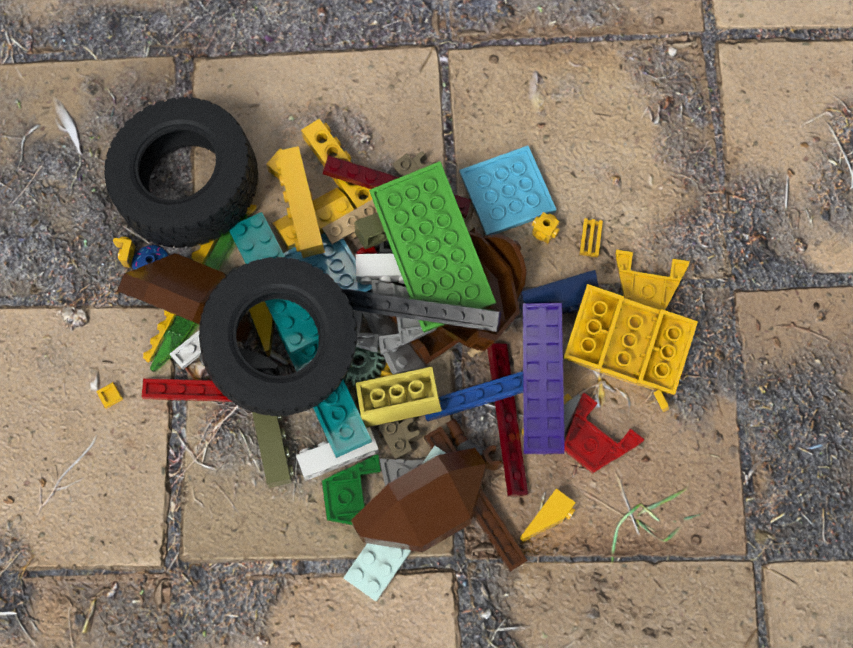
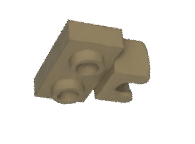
M422 151L412 159L406 153L392 165L402 177L433 163L422 164L427 159Z
M409 418L401 423L394 421L378 425L395 459H401L414 452L410 443L422 438L420 431L410 432V429L416 425L413 418Z

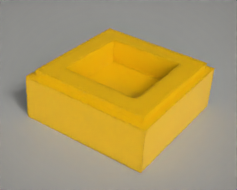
M114 382L96 391L106 409L123 400Z
M661 390L653 392L662 412L668 411L669 405Z

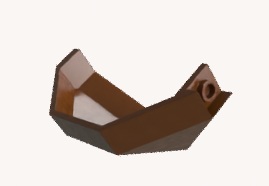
M474 227L468 232L497 303L485 309L501 311L499 331L449 324L440 326L439 330L468 348L485 351L500 337L520 313L511 268Z
M174 253L124 273L117 291L200 325L206 301L223 278H226L227 275ZM247 314L241 319L236 333V340L243 344H246L253 327Z
M476 448L437 455L387 484L351 520L352 525L363 543L425 552L472 523L486 473V463Z

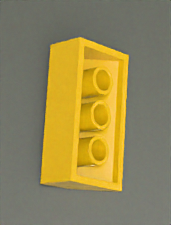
M337 187L313 200L320 234L324 233L323 227L354 210L345 194ZM287 214L272 224L287 249L290 250L295 247L294 241L298 239L297 235L293 236L290 224H294L293 218L289 219Z

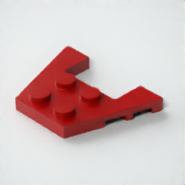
M583 393L564 442V452L594 474L642 444L645 439L630 428L622 440L616 443L586 419L598 403L586 393Z

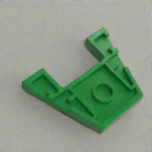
M378 454L322 480L327 521L353 526L351 520L364 508L360 476L381 472Z

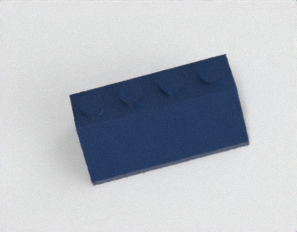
M592 270L522 291L520 298L522 312L523 304L562 303V314L578 312L587 284L599 288L596 271Z

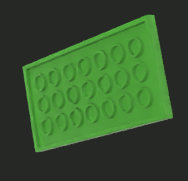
M441 161L369 190L410 298L482 309L497 304ZM419 320L424 333L445 325Z

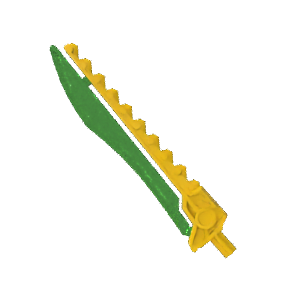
M251 204L239 222L248 219V216L256 211L257 206ZM229 231L221 235L206 266L219 270L234 244ZM218 238L200 245V249L192 253V259L205 264ZM164 310L166 319L157 324L159 334L150 338L152 348L143 353V359L146 362L152 361L163 339L166 338L150 366L152 372H156L157 369L171 358L170 353L188 339L197 323L177 316L173 326L168 331L176 315Z

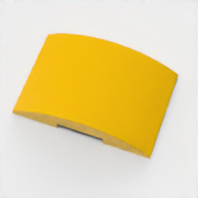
M587 284L563 358L625 382L675 395L698 321L663 309L658 310Z

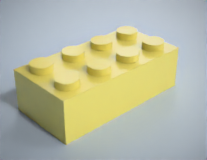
M432 367L356 383L360 414L365 427L442 411Z

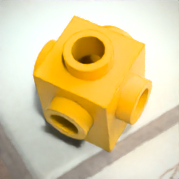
M543 212L532 223V235L549 244L552 238L555 239L560 231L558 228L559 221L552 214Z

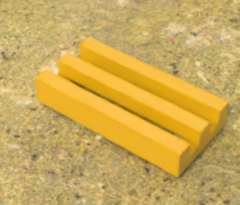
M584 218L579 255L598 258L603 220L595 221V219L588 220V218ZM587 225H591L588 251L586 252L584 251ZM598 226L595 253L591 251L594 227Z

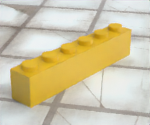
M299 146L276 151L278 159H275L277 170L282 172V175H279L280 184L285 186L286 191H283L285 203L289 202L290 206L286 208L289 219L293 218L294 222L290 226L293 236L297 235L298 239L294 241L297 252L301 251L303 258L325 253Z

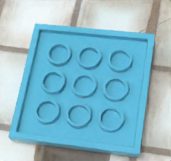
M529 146L459 170L485 235H495L534 221L543 212L546 214L556 213L557 209Z
M323 233L321 238L325 253L306 258L302 257L301 251L297 252L296 247L284 252L286 259H298L301 262L304 261L312 264L314 267H318L324 271L323 273H327L334 279V282L343 289L364 292L372 289L371 284L365 285L357 282L356 259L344 239L332 245L326 234Z

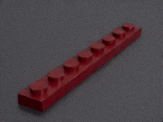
M329 155L322 173L323 175L368 189H373L400 178ZM454 194L462 217L466 219L471 199Z
M493 343L487 348L491 380H496L511 375L507 344ZM514 396L495 401L507 495L508 497H524L528 495L515 399Z

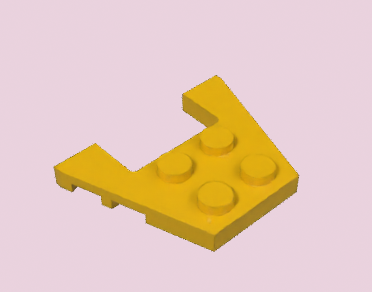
M616 250L615 257L624 298L658 310H666L690 261L672 259L670 276L666 277L631 271L633 252Z

